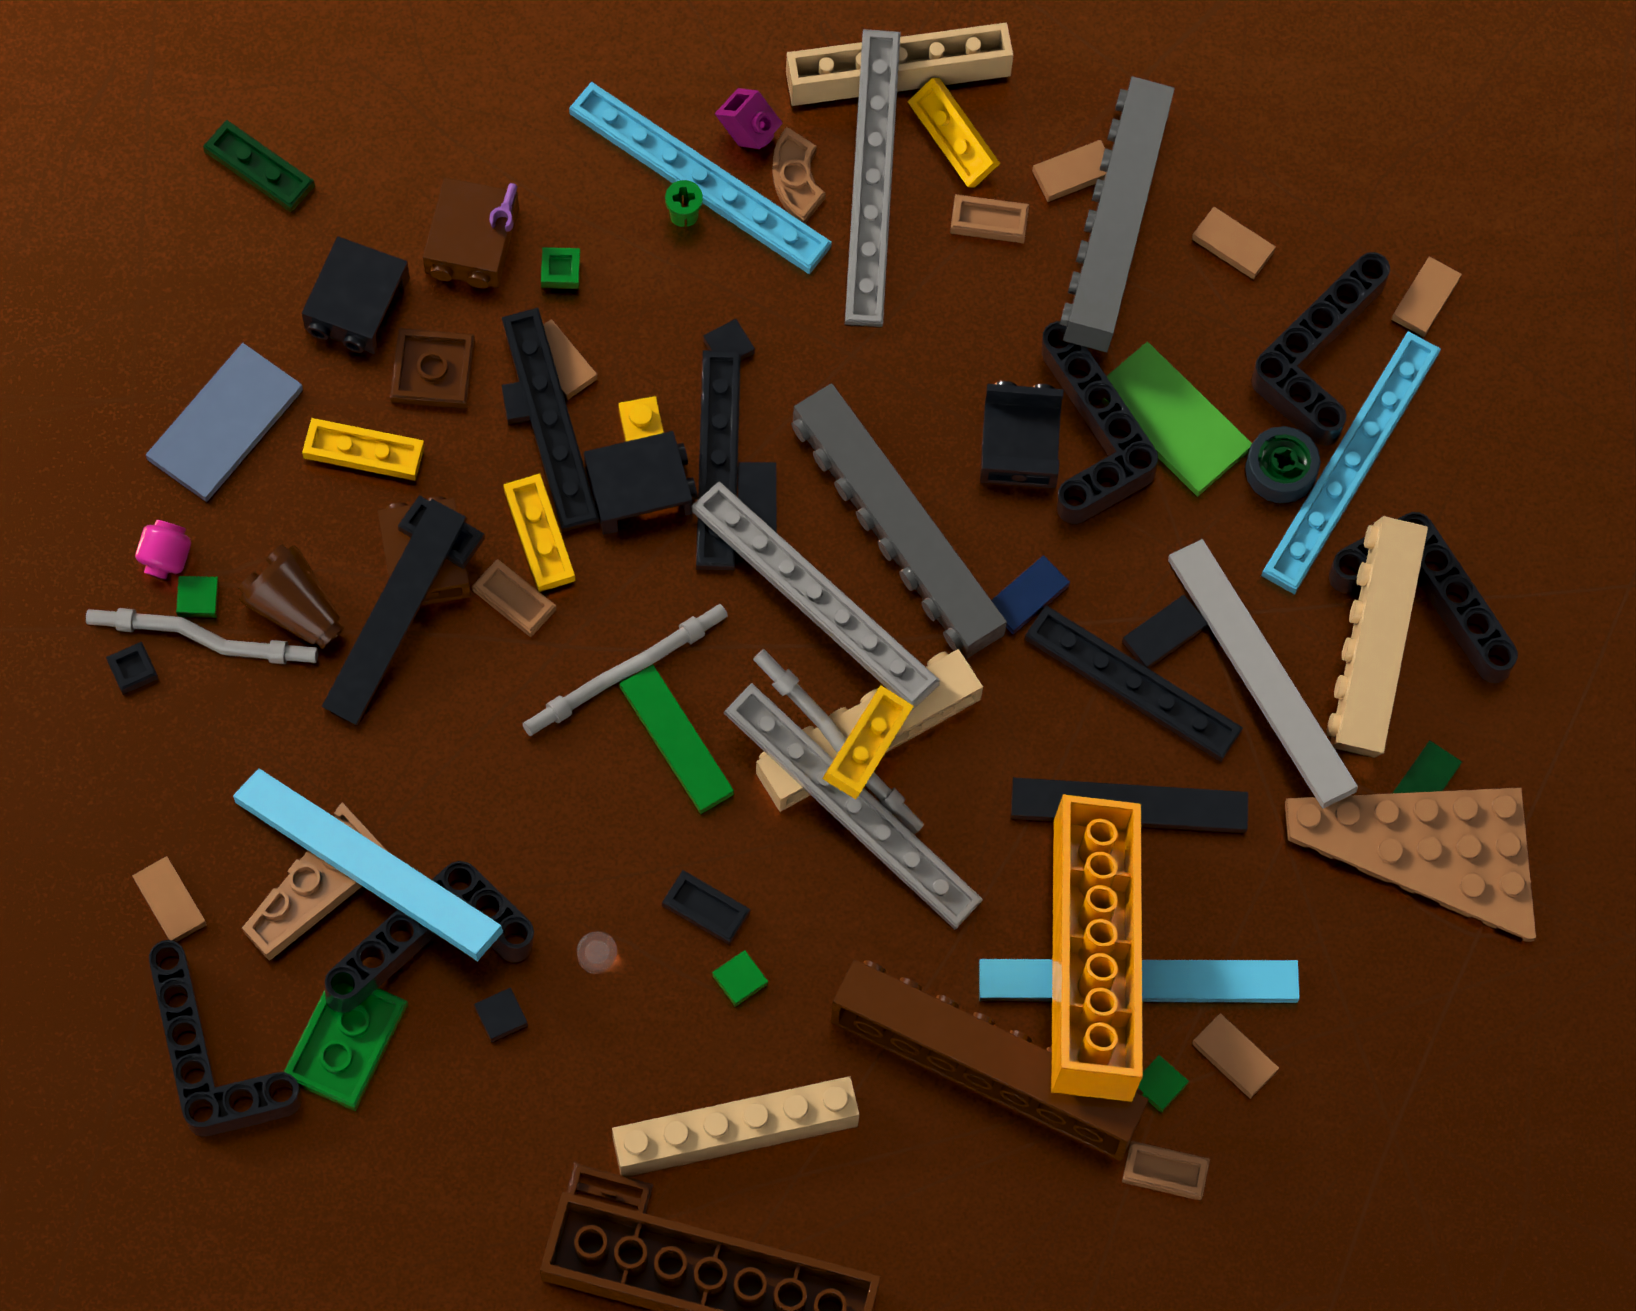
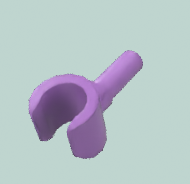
M514 183L508 185L501 207L495 208L490 213L489 220L493 229L499 217H506L508 219L505 225L506 232L511 231L514 222L511 209L518 188Z

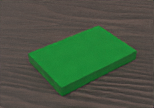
M341 983L336 985L333 990L338 994L344 995L352 992L353 987L349 984ZM377 988L355 1009L350 1012L341 1013L334 1011L328 1006L324 990L284 1072L291 1074L296 1079L299 1087L356 1111L408 1006L407 1000Z

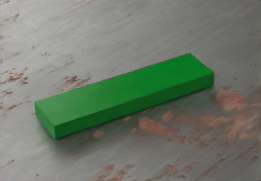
M652 664L620 683L621 691L699 813L702 814L734 795L732 786L655 666Z

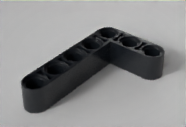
M1370 252L1362 255L1256 360L1251 379L1254 390L1299 430L1311 437L1313 442L1318 445L1328 446L1338 441L1342 434L1347 414L1345 408L1304 373L1303 370L1384 290L1390 272V265L1385 256L1379 253ZM1363 272H1372L1377 275L1378 279H1369ZM1338 297H1349L1354 303H1343ZM1313 321H1323L1329 327L1319 328L1314 325ZM1297 345L1304 352L1294 353L1289 350L1288 346ZM1273 370L1278 374V377L1269 378L1262 371ZM1300 394L1307 401L1302 403L1296 402L1290 396ZM1319 419H1330L1334 422L1335 426L1325 427L1319 422Z
M1060 321L1050 323L1043 331L1042 357L1108 455L1105 459L1066 480L1058 490L1057 512L1059 517L1069 524H1079L1148 486L1156 476L1158 454L1088 348L1063 341L1066 326L1060 325ZM1060 340L1065 342L1067 346L1060 349L1052 347L1050 343ZM1075 370H1082L1088 375L1084 378H1075L1070 373ZM1103 398L1109 402V405L1104 408H1095L1090 404L1094 400H1103ZM1114 430H1123L1128 436L1119 439L1113 437L1110 433ZM1143 460L1149 466L1144 469H1137L1131 465V462ZM1103 478H1110L1117 484L1113 487H1103L1098 481ZM1074 496L1081 498L1084 503L1079 506H1072L1065 500Z
M1411 512L1398 518V520L1428 526L1417 583L1480 677L1489 683L1505 681L1509 677L1518 658V651L1514 643L1432 521L1420 512ZM1365 537L1340 550L1334 558L1329 572V581L1331 586L1341 593H1352L1361 588L1360 585H1357L1356 581L1361 563H1366L1369 548L1364 547ZM1434 561L1442 567V570L1433 571L1426 566L1425 562ZM1344 565L1351 566L1356 570L1357 574L1353 576L1346 575L1340 570V567ZM1450 592L1457 593L1462 597L1463 602H1453L1446 594ZM1477 624L1483 628L1485 633L1475 634L1469 630L1467 625ZM1497 655L1505 661L1506 665H1494L1488 656Z
M456 861L447 865L432 879V881L477 910L488 906L497 911L496 915L489 918L502 926L503 933L491 945V948L503 959L515 963L525 960L530 955L534 937L533 925L474 866L468 862ZM455 880H464L469 884V887L464 890H456L450 886V883ZM397 910L327 973L325 978L326 1003L336 1012L345 1013L352 1011L437 934L402 911ZM404 931L412 937L408 941L399 942L394 940L392 935L396 932ZM516 933L522 935L525 941L520 944H512L505 937ZM369 957H375L383 963L377 968H368L362 962ZM345 983L352 986L353 990L348 994L341 995L336 993L333 988L338 984Z
M163 940L156 943L150 951L149 963L181 1109L189 1129L195 1135L209 1137L295 1114L301 1107L302 1093L296 1079L286 1072H276L219 1087L216 1086L191 969L181 945L172 940ZM168 956L179 958L178 964L170 970H164L159 967L161 961ZM183 993L188 996L184 1005L176 1008L168 1006V1001L173 995ZM182 1032H195L196 1037L191 1044L182 1046L176 1043L177 1037ZM201 1069L205 1074L200 1082L190 1084L184 1081L186 1074L190 1070ZM281 1087H288L293 1090L292 1096L285 1102H276L272 1099L273 1093ZM241 1097H249L253 1100L252 1106L245 1112H237L232 1109L234 1102ZM201 1107L213 1109V1114L207 1121L197 1122L193 1120L194 1112Z

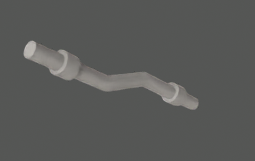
M719 604L698 618L692 616L679 625V630L644 652L600 674L567 696L562 697L559 695L546 704V709L522 724L524 730L529 736H532L554 721L560 723L572 715L573 709L608 687L652 665L685 643L692 644L705 636L707 629L728 617L725 608Z
M118 608L117 612L88 609L86 613L87 625L116 627L117 631L134 632L135 629L178 632L221 655L268 659L269 663L286 664L287 661L317 663L318 648L293 646L288 645V641L271 640L270 644L226 640L183 617L136 613L135 609Z
M762 649L753 660L774 681L772 686L782 696L787 695L819 728L838 754L846 741L844 735L821 707L798 685L799 679L791 670H784L765 649ZM873 772L865 786L891 814L913 834H916L924 826V823L904 803L906 799L895 787L890 789Z

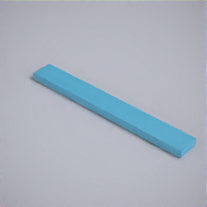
M593 82L586 87L570 106V115L670 182L688 180L697 184L703 194V204L809 275L830 250L832 241Z
M1409 331L1406 333L1264 568L1262 577L1294 595L1296 594L1440 354L1441 348Z
M258 768L233 795L236 804L476 961L483 956L503 933L502 926L263 770Z
M980 959L979 1001L1052 1002V959ZM1142 960V1002L1298 1003L1300 999L1298 960Z

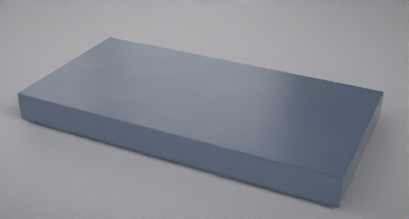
M242 343L147 452L146 458L202 500L208 502L303 391V386Z

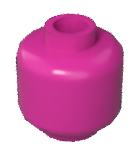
M156 520L155 525L144 527L135 555L139 563L146 565L144 573L167 579L168 573L177 574L183 571L191 547L190 538L184 534L186 528L161 520Z

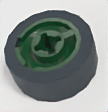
M1287 426L1270 428L1259 434L1251 444L1245 466L1247 481L1255 493L1268 501L1280 504L1295 502L1306 496L1315 484L1321 463L1319 450L1311 437L1299 429ZM1284 460L1288 462L1289 465L1284 466L1283 469H1280L1278 467V461Z

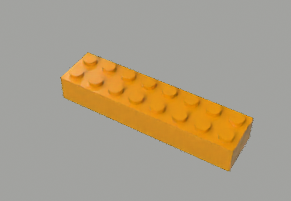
M1063 794L1054 818L1051 1093L1132 1102L1143 1077L1141 804Z

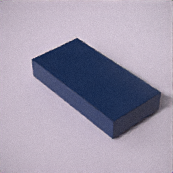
M1043 555L991 601L1007 621L1006 629L1014 635L1042 611L1046 605L1050 604L1069 587L1070 581Z

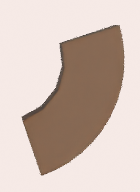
M786 126L774 150L773 183L778 198L787 212L806 224L825 200L826 195L815 183L810 171L817 146Z

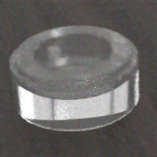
M596 931L586 934L580 940L577 948V959L584 970L600 974L608 971L614 965L617 958V946L611 936L604 932Z

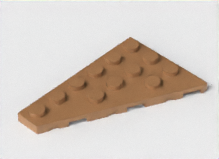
M1522 788L1350 795L1322 809L1315 797L1286 799L1285 811L1288 841L1305 848L1310 847L1330 859L1335 858L1357 867L1363 873L1384 882H1392L1399 885L1401 889L1412 894H1420L1466 917H1474L1481 920L1483 924L1494 929L1499 928L1521 937L1525 942L1536 939Z

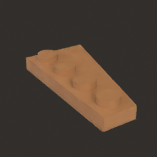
M342 802L334 812L335 818L385 849ZM307 851L300 861L296 859L287 871L289 875L278 889L273 888L242 929L245 935L270 961L360 889L362 885L310 851Z

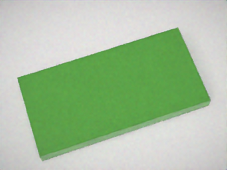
M1148 341L1107 375V378L1155 447L1158 459L1197 497L1249 453L1252 443ZM1105 398L1099 400L1105 407L1109 405Z

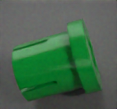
M680 180L668 187L665 194V203L669 210L671 221L677 226L685 227L686 219L688 227L698 220L699 210L703 203V194L699 186L694 182ZM682 195L684 204H687V207H681Z

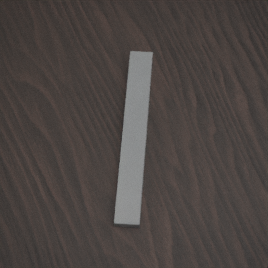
M863 29L845 309L846 325L883 326L901 32Z
M720 481L692 505V512L888 690L914 706L912 710L939 686V679Z
M1201 539L1170 554L1169 563L1322 809L1356 793L1358 789L1356 782L1204 540Z
M753 683L724 711V714L954 930L982 902L983 899L865 788H863L855 800L822 779L834 759Z

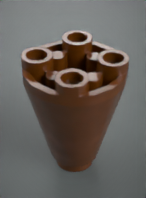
M281 544L268 556L266 561L270 565L260 575L254 571L240 584L238 589L243 594L239 600L251 610L311 645L317 644L323 650L345 627L339 622V614L302 552L295 545L287 549Z

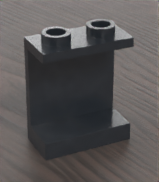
M337 236L301 313L304 328L318 339L327 340L331 338L342 342L346 348L354 352L362 353L367 351L375 354L378 348L375 335L396 289L404 290L410 278L408 262Z
M1009 381L987 384L980 483L1056 489L1059 475L1058 450L1064 389H1055L1048 384H1037L1033 387L1017 386Z
M673 431L584 452L585 470L603 535L618 532L617 520L682 505L685 516L692 514V500L698 499L697 489L693 477L686 478L683 466L688 465L686 449L683 442L677 444Z

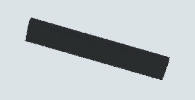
M539 308L501 317L562 533L599 523L598 513Z
M703 350L698 500L719 481L737 497L741 351ZM698 517L696 570L735 571V550Z
M431 499L322 705L323 708L355 725L359 724L467 520L466 516Z
M1047 605L1025 634L1024 640L1219 762L1224 760L1242 733L1243 727Z
M1015 777L1012 780L1011 819L1054 822L1062 796L1065 794L1141 804V827L1246 833L1248 829V792Z

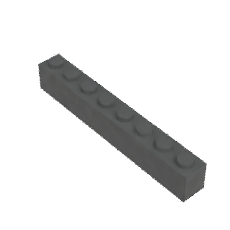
M1132 76L1128 90L1120 89L1115 110L1121 112L1120 120L1112 119L1107 140L1114 142L1112 150L1105 148L1099 169L1106 172L1104 180L1097 179L1091 200L1098 202L1096 211L1089 209L1084 231L1090 233L1089 241L1081 240L1076 262L1082 264L1081 272L1073 271L1068 293L1074 295L1073 303L1065 302L1060 320V325L1066 326L1063 341L1103 352L1108 351L1174 87Z
M832 383L795 405L793 422L791 423L795 434L802 442L806 440L814 449L813 456L818 466L824 472L830 471L836 480L834 484L840 496L845 501L850 499L857 508L856 515L864 529L867 531L873 530L879 539L878 546L885 558L889 561L894 559L901 569L899 571L900 577L910 591L915 589L923 599L921 604L927 616L932 621L938 620L945 629L943 635L949 646L954 651L959 649L963 656L968 659L1004 636L1007 621Z

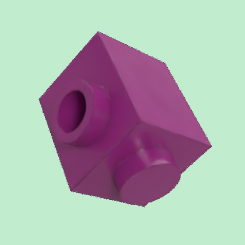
M737 88L715 113L716 117L740 147L760 149L772 141L774 133L783 124L757 90Z

